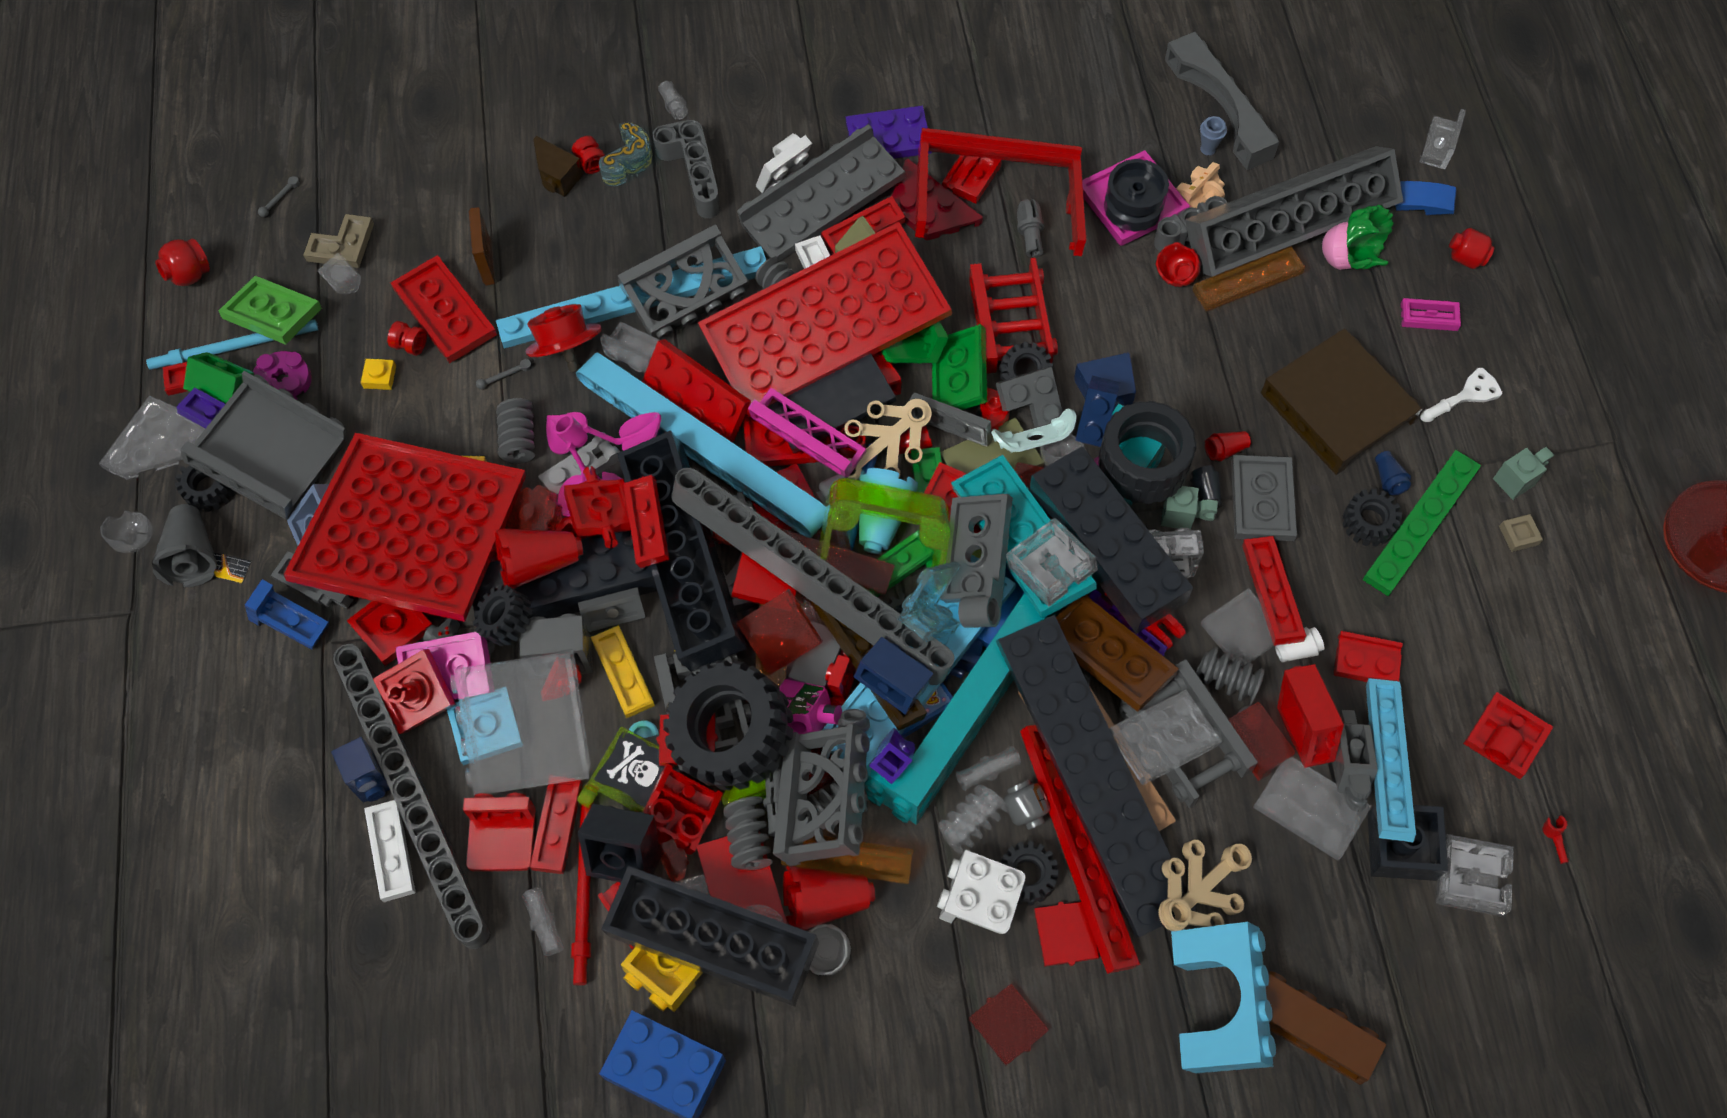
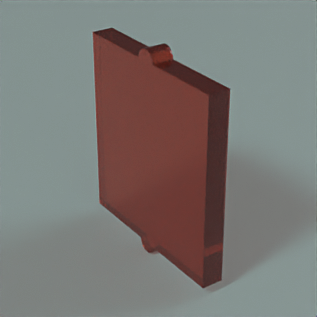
M1012 984L1008 985L994 998L988 997L986 1004L968 1018L1005 1066L1024 1051L1030 1052L1031 1045L1049 1031Z

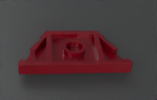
M907 159L902 168L905 171L906 178L896 184L892 197L906 217L905 224L915 231L918 166ZM928 175L926 225H929L928 233H924L925 240L929 241L939 238L943 234L959 232L960 227L974 224L975 227L982 224L983 216Z

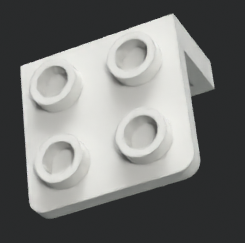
M965 850L959 860L953 859L947 877L952 878L949 890L943 889L937 907L942 909L939 919L952 923L957 917L993 932L1005 934L1010 928L1025 881V874L1018 869Z

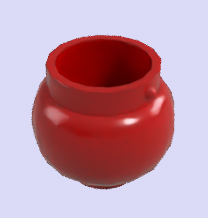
M177 239L165 243L159 250V259L155 260L161 277L165 281L170 280L177 286L192 285L201 279L202 274L210 270L207 257L195 239L187 241Z

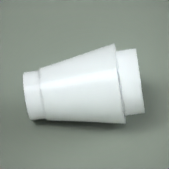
M1305 627L1306 637L1304 642L1276 645L1275 650L1280 661L1283 663L1318 656L1319 652L1325 649L1318 630L1315 627L1311 629Z

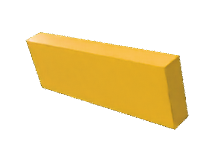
M619 625L592 636L591 640L626 719L654 707L652 697Z

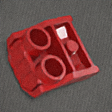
M667 763L642 812L654 815L658 843L674 852L691 855L695 852L696 846L711 822L723 793L719 790L714 792L673 770V766Z

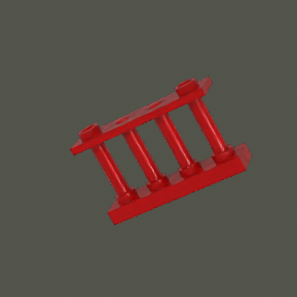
M1030 258L1029 272L989 277L988 274H983L981 263L970 264L969 284L976 325L981 324L986 328L987 373H995L997 361H1002L1006 352L1014 346L1001 347L1000 344H995L994 337L1004 333L1039 330L1041 342L1037 343V346L1046 349L1045 353L1047 355L1050 354V362L1052 363L1053 356L1058 354V345L1056 338L1051 337L1041 286L1044 284L1043 269L1038 268L1036 258ZM1029 283L1032 291L1031 296L993 300L992 297H987L986 291H989L991 287ZM1035 306L1037 319L996 323V320L991 321L990 314H993V311Z

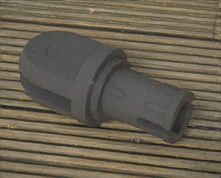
M1024 199L1019 203L1017 209L1018 233L1024 236L1026 255L1031 257L1032 251V257H1038L1044 252L1040 234L1045 228L1041 208L1036 200Z

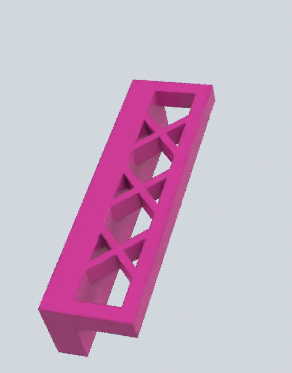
M773 388L769 389L760 402L754 399L748 407L749 413L754 420L837 474L849 477L867 452L866 448ZM773 398L783 404L784 413L777 414L767 407ZM787 407L790 408V409L793 410V411H792V412H788V411H787ZM804 417L807 420L808 428L800 429L789 422V418ZM811 423H813V424L816 425L817 427H812V428H811ZM827 432L831 436L832 444H823L814 438L812 433ZM834 437L841 442L835 443ZM849 446L856 451V454L850 461L837 453L836 449Z

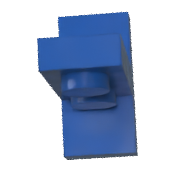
M263 579L245 603L249 621L258 626L264 623L313 650L329 625L328 621L274 592L273 585Z

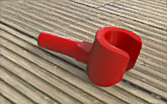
M1559 816L1556 820L1557 828H1555L1548 817L1542 827L1543 833L1555 843L1560 864L1568 863L1562 833L1567 828V821L1563 816Z

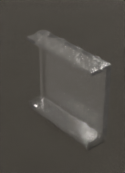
M573 649L562 650L557 654L469 667L460 665L454 670L455 674L451 675L450 678L453 694L458 693L460 706H456V719L458 725H463L465 737H461V750L463 756H468L470 768H466V781L468 787H473L474 795L590 778L592 768Z

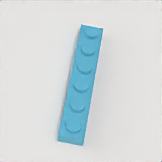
M1368 678L1366 684L1368 718L1378 768L1374 787L1379 838L1413 842L1416 836L1401 685L1398 681Z

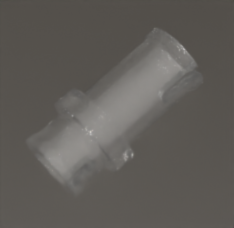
M668 81L662 82L658 87V91L665 101L667 112L674 119H683L688 113L686 101L678 94L671 81L670 83Z

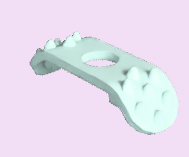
M1066 409L1060 417L1052 419L1051 424L1012 434L1011 431L1001 433L994 429L991 434L994 441L999 442L1001 449L1005 448L1011 453L1021 452L1068 437L1075 427L1076 413L1072 409ZM1034 435H1042V436H1043V437H1042L1041 439H1039V440H1029V439H1028L1029 437L1034 436Z

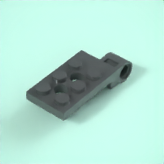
M1009 494L952 498L941 600L945 603H959L958 615L960 623L964 628L996 627L999 624L1013 500ZM985 520L983 530L979 533H974V526L979 521ZM977 549H981L982 555L980 559L971 563L972 553Z

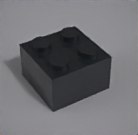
M592 804L578 831L586 876L621 883L628 866L653 875L661 859L654 815L618 809L613 806Z
M1375 805L1367 813L1371 877L1437 881L1448 872L1444 808L1413 805L1416 836L1413 842L1379 838Z

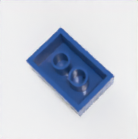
M632 1010L599 1075L606 1081L681 1118H699L724 1067L726 1059L723 1054Z

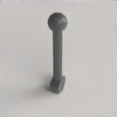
M290 177L288 184L265 207L258 209L260 217L268 216L269 210L291 188H296L300 185L297 177Z
M523 359L520 365L487 379H478L476 387L482 390L486 388L487 384L520 370L529 371L532 367L531 362L528 359Z

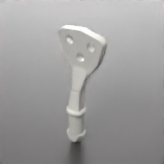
M1477 368L1468 377L1463 390L1459 394L1442 399L1438 404L1425 409L1421 413L1420 418L1423 422H1431L1441 414L1451 411V408L1459 403L1466 401L1484 403L1495 400L1502 395V391L1493 376L1484 368Z

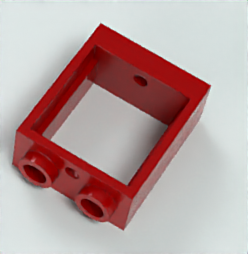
M1316 665L1295 666L1289 670H1284L1277 709L1304 768L1334 762L1344 724Z

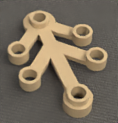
M912 399L905 406L883 405L880 401H872L867 407V413L871 418L878 419L882 416L902 419L893 426L861 424L858 420L854 419L849 420L845 424V433L851 438L858 437L859 435L879 437L866 448L867 452L855 467L856 472L848 477L849 480H857L860 477L861 468L886 447L887 458L884 469L894 468L900 476L898 468L900 435L910 427L909 447L905 451V459L912 464L919 462L923 455L920 449L921 428L928 424L932 412L929 404L922 399ZM877 404L881 407L879 415H873L870 412L872 405ZM914 408L922 410L923 415L921 418L916 419L912 416L911 412ZM851 423L857 424L859 426L858 433H849L848 426ZM916 449L919 452L918 459L911 460L908 457L909 450Z
M1199 840L1186 842L1183 845L1182 852L1188 860V892L1183 897L1181 892V876L1185 873L1184 863L1179 858H1172L1163 863L1162 872L1168 878V898L1160 904L1159 918L1168 930L1180 931L1186 928L1188 924L1198 927H1210V919H1213L1215 926L1224 925L1223 917L1219 913L1202 914L1191 911V908L1197 903L1222 908L1227 915L1240 913L1244 909V901L1240 895L1235 893L1225 895L1211 892V890L1231 871L1238 872L1250 866L1252 856L1245 845L1234 844L1225 848L1221 857L1222 861L1202 878V857L1205 855V847ZM1192 846H1193V847L1195 848V850H1196V855L1193 854V852H1192V849H1191ZM1171 864L1175 866L1176 873L1172 871ZM1230 900L1234 902V909L1231 907Z

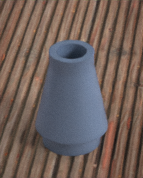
M1208 117L1200 126V150L1205 155H1213L1227 133L1225 122L1220 117Z

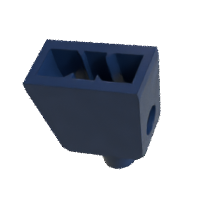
M1129 352L1077 364L1074 381L1084 399H1086L1092 376L1121 382L1114 410L1118 404L1122 406L1133 404L1136 388Z

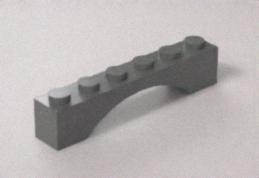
M1196 32L1168 42L1165 62L1177 78L1202 88L1224 108L1233 127V153L1244 168L1249 170L1273 160L1279 145L1277 135L1268 128L1261 114L1255 111L1248 97L1242 94L1236 86L1234 79L1223 69L1219 59L1215 58L1210 52L1206 42L1201 40Z

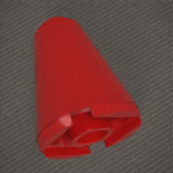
M507 528L498 529L495 532L497 558L501 562L503 570L500 571L504 586L507 585L513 589L578 562L579 555H583L580 537H575L573 532Z
M795 865L786 866L788 871H784L783 901L784 906H788L789 912L792 914L791 916H786V921L788 925L802 930L869 908L870 902L875 900L873 882H868L867 877L864 875Z

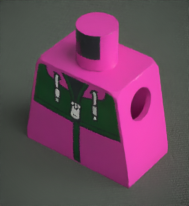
M789 679L783 681L779 688L789 701L787 708L792 711L794 721L788 723V726L793 729V732L805 734L822 731L826 723L838 724L842 708L840 705H831L828 691L825 687Z

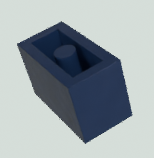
M1092 376L1075 441L1101 447L1105 427L1108 421L1111 420L1121 382Z
M881 637L860 661L854 678L906 714L926 690L934 673L928 670L923 663L914 660L904 653L899 646Z
M362 737L331 751L345 784L363 803L376 801L382 798L386 791L390 790L373 750Z

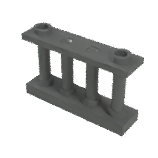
M1185 659L1175 665L1179 670L1171 682L1156 694L1139 712L1122 699L1119 704V710L1127 723L1133 724L1172 782V790L1180 802L1184 801L1188 808H1191L1200 797L1196 790L1231 770L1237 771L1239 776L1243 778L1252 773L1258 762ZM1176 693L1183 694L1189 702V707L1153 727L1143 712ZM1195 718L1197 720L1201 719L1207 728V733L1170 753L1161 737ZM1212 744L1219 745L1225 754V759L1188 780L1178 764Z

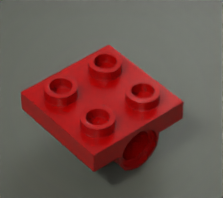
M1496 692L1463 744L1518 779H1521L1544 744L1553 726Z

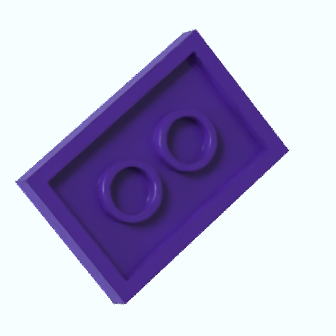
M923 105L845 116L848 137L857 129H861L869 124L873 128L874 137L893 159L917 156L922 128H928Z

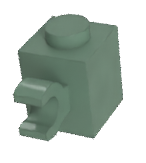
M1547 447L1541 449L1535 455L1528 448H1525L1505 461L1493 479L1514 500L1536 485L1547 470L1545 466L1549 463L1548 460L1554 457V454Z
M1182 486L1175 495L1163 501L1161 526L1191 530L1195 518L1213 521L1217 513L1218 501L1208 499L1197 502L1199 488Z

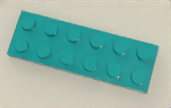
M1004 455L951 482L952 488L958 497L1009 494L1013 498L1006 567L1042 619L1097 589L1096 582L1088 571L1075 580L1048 552L1044 555L1046 560L1040 565L1046 571L1048 570L1065 587L1057 593V597L1048 599L1044 596L1045 593L1035 586L1034 580L1025 577V573L1015 566L1013 553L1022 560L1055 536L1052 521ZM985 520L977 523L981 531L985 526ZM1070 547L1069 551L1073 555H1075L1074 551Z

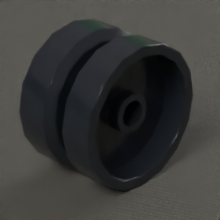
M1143 159L1126 160L1116 165L1110 173L1104 201L1106 216L1114 225L1129 231L1147 230L1156 225L1162 217L1168 193L1169 181L1167 174L1160 166Z

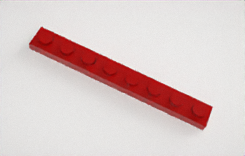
M1026 726L1020 733L1038 783L1041 785L1050 805L1049 814L1106 972L1109 974L1133 969L1140 965L1111 884L1036 726Z

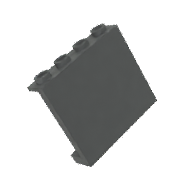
M243 371V383L194 444L186 441L180 449L184 463L287 520L347 441L346 428L336 418H327L320 414L313 405L309 403L302 404L295 400L288 391L272 387L260 375H251Z

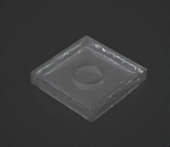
M1249 588L1205 617L1200 623L1223 652L1230 653L1229 659L1232 662L1237 657L1241 658V668L1274 646L1260 601Z

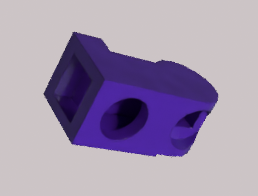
M893 728L878 746V752L869 766L893 784L913 761L915 744L912 741L905 740L897 729Z

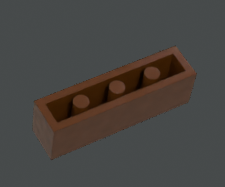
M1268 971L1269 984L1266 986V996L1272 1007V1020L1269 1021L1270 1031L1357 1084L1361 1085L1367 1082L1386 1046L1384 1042L1378 1039L1379 1035L1365 1026L1357 1027L1347 1021L1348 1017L1343 1012L1332 1007L1327 1009L1317 1003V998L1310 992L1303 989L1297 991L1286 984L1287 980L1276 972Z

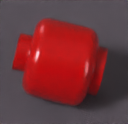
M1473 228L1465 229L1461 234L1456 233L1449 244V248L1452 249V260L1470 269L1485 266L1494 251L1491 237Z

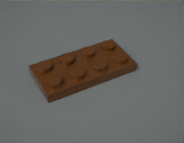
M1086 595L1073 601L1056 617L1078 664L1137 712L1177 675L1178 667Z

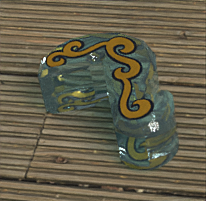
M629 122L619 124L621 136L626 145L601 157L599 160L602 180L609 186L624 184L627 181L626 173L642 172L651 164L653 154L650 140L644 129L637 124Z

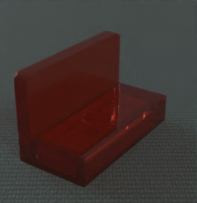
M1257 702L1228 719L1258 762L1252 771L1258 781L1269 776L1274 767L1294 756L1295 750L1261 703Z

